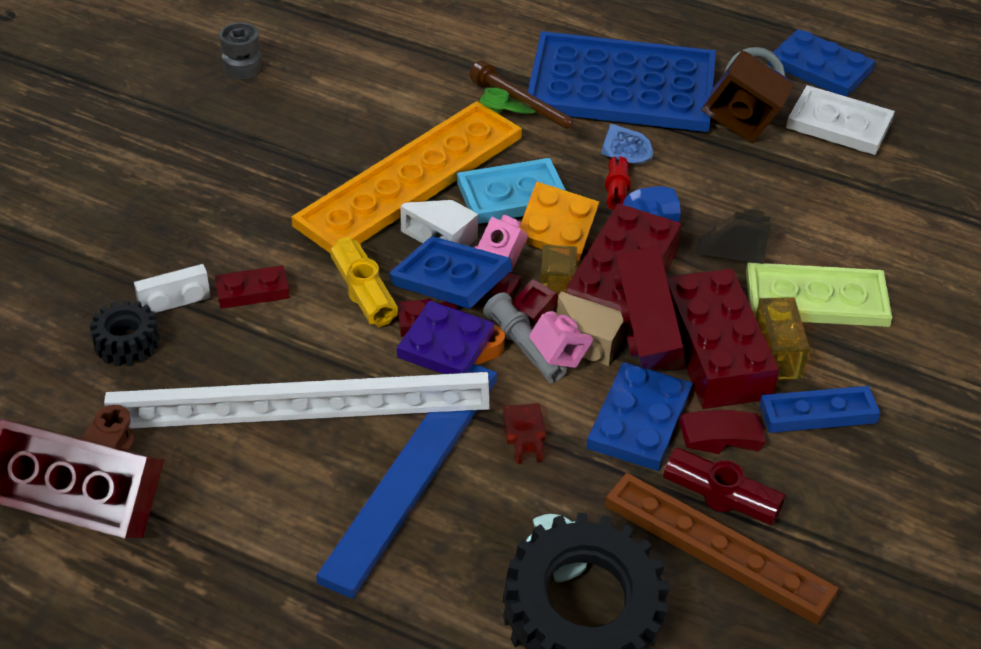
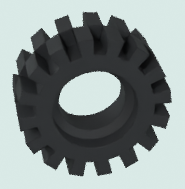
M123 300V305L118 306L117 301L110 303V309L106 306L100 308L101 315L95 313L92 317L93 322L90 321V332L94 350H96V355L99 359L103 357V361L107 364L113 360L114 366L121 367L122 361H126L127 366L134 365V359H138L139 363L146 361L145 354L151 357L155 353L154 348L158 349L160 337L154 311L151 312V308L148 305L142 307L141 302L136 300L133 305H130L129 300ZM125 330H134V331H135V332H133V333H131V334H129V335H124V336H117V335H115V334H117V333H119V332H121V331H125Z

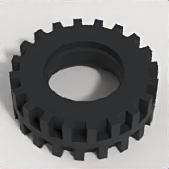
M577 513L575 523L566 524L563 515L554 517L552 527L548 530L539 524L533 529L530 541L521 540L517 546L515 558L511 559L509 563L502 603H505L504 624L505 626L510 625L512 628L510 640L515 647L522 644L526 649H650L655 644L669 605L666 603L670 590L669 581H662L661 579L664 569L661 558L651 560L649 553L652 545L647 539H644L639 544L632 540L631 536L634 529L629 525L625 524L621 531L609 527L611 517L602 515L600 524L588 522L587 513ZM575 562L591 563L608 570L620 582L625 593L624 608L621 614L609 624L598 627L578 626L562 618L551 607L547 596V583L552 574L560 567Z

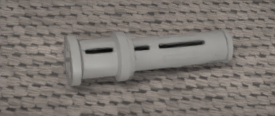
M498 293L490 298L484 306V315L496 322L505 333V339L513 340L548 383L559 381L565 375L567 368L566 366L547 363L529 337L532 329L528 316L524 312H519L514 307L512 298L508 293Z

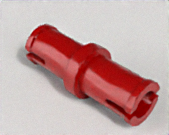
M616 156L610 159L608 164L609 174L605 178V188L608 191L606 204L613 211L617 206V202L623 204L631 186V179L628 176L629 162L622 156H619V164L617 165Z

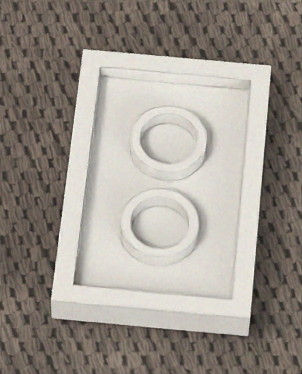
M807 85L788 117L786 128L801 134H808L827 140L830 143H837L854 148L860 152L876 155L892 123L895 111Z

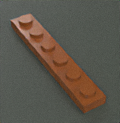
M627 472L606 496L605 507L815 625L819 624L837 596L839 587Z

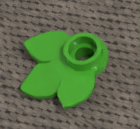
M486 88L484 94L480 97V103L496 113L503 112V109L524 114L536 112L510 97L509 93L503 89Z

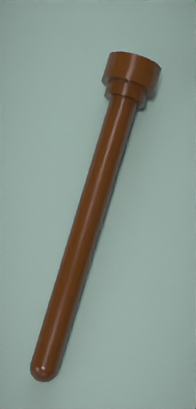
M480 60L472 66L470 70L472 82L481 87L493 86L494 88L503 89L513 99L566 129L572 127L573 119L570 116L498 76L493 65Z

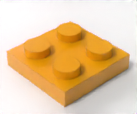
M536 181L520 225V229L529 235L525 244L580 261L599 201Z

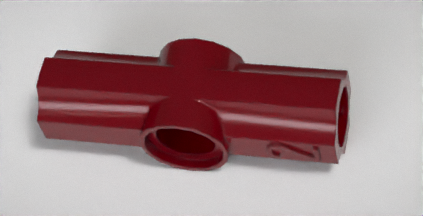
M675 447L664 469L663 478L703 495L705 502L713 510L719 512L737 510L770 526L775 524L785 502L786 494L745 477L741 466L733 461L720 460L713 463L684 449Z

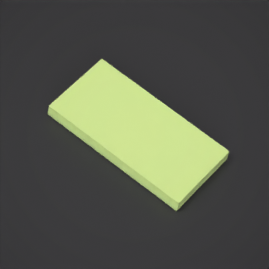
M747 263L748 301L756 319L890 327L892 313L884 270Z

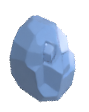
M610 124L600 154L611 158L616 156L618 160L619 156H622L630 164L643 165L651 161L654 151L650 139L644 134Z

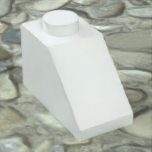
M453 200L408 202L400 206L401 231L421 243L434 236L470 246L478 239V214Z

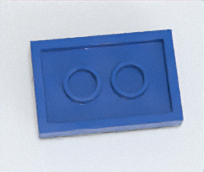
M797 29L773 51L780 59L786 73L846 97L873 71L875 65L874 60L865 57L861 53L850 51L835 42L826 41L808 31Z
M431 236L389 272L388 275L391 285L470 309L499 283L513 267L510 257Z
M623 362L587 438L586 449L659 471L678 426L679 418L683 414L691 394L693 383Z

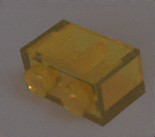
M795 297L759 298L755 318L778 365L779 373L777 380L802 379L810 347Z

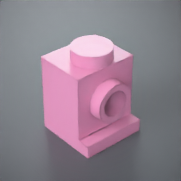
M503 215L501 220L491 217L478 246L474 248L510 257L512 267L514 268L529 235L520 229L521 222L512 217ZM503 233V240L500 243H497L501 234Z
M554 311L542 314L529 335L548 364L574 368L577 367L594 340L591 335L581 334L577 328V323L572 318L566 315L558 316Z

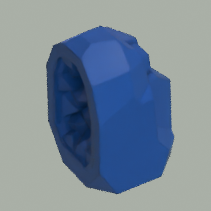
M664 186L641 188L630 193L622 204L676 222L680 221V202L674 188Z

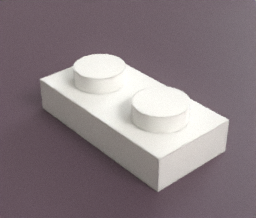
M203 264L134 282L137 301L141 302L142 307L148 305L151 308V312L154 311V313L211 298L207 271Z

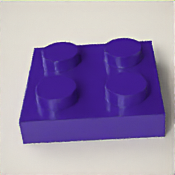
M429 301L397 346V358L442 374L469 373L494 333V322Z

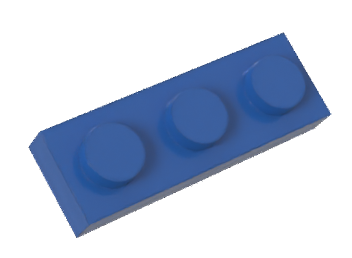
M869 386L761 395L759 403L769 433L873 424L878 422L880 411Z

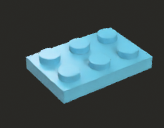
M550 158L457 173V184L467 208L478 214V224L488 223L491 217L501 220L503 215L512 218L524 216L536 181L565 190Z

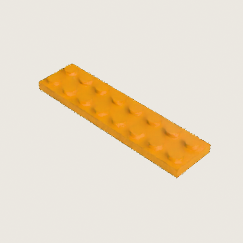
M476 101L291 216L292 227L329 253L330 248L337 243L338 239L348 236L352 240H358L359 244L399 219L401 217L400 206L404 203L425 202L457 181V173L474 170L521 139L522 128Z

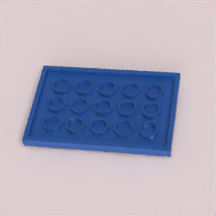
M541 31L528 93L570 117L709 132L710 116L701 111L713 89L716 50Z

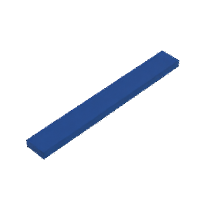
M474 364L469 373L488 372L490 392L497 381V372ZM477 410L427 413L316 575L317 584L354 599Z

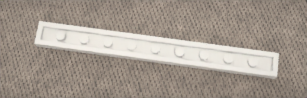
M488 372L119 391L106 392L104 405L115 404L125 407L129 411L131 419L129 428L489 409Z

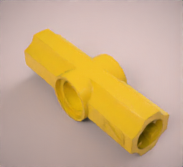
M349 236L338 239L337 243L330 248V255L348 286L349 298L360 306L369 324H375L378 328L390 324L391 320L398 315V307L379 277L378 264L367 257L358 240H352Z

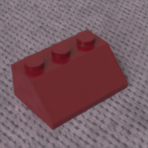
M659 245L617 254L618 267L612 268V274L616 290L624 289L626 301L619 302L624 324L631 322L634 335L627 336L631 358L639 356L641 368L686 369L683 344Z

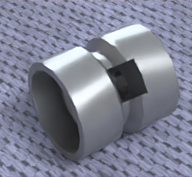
M235 22L223 27L219 37L225 74L238 80L249 79L258 75L262 70L258 29L254 25L245 22Z

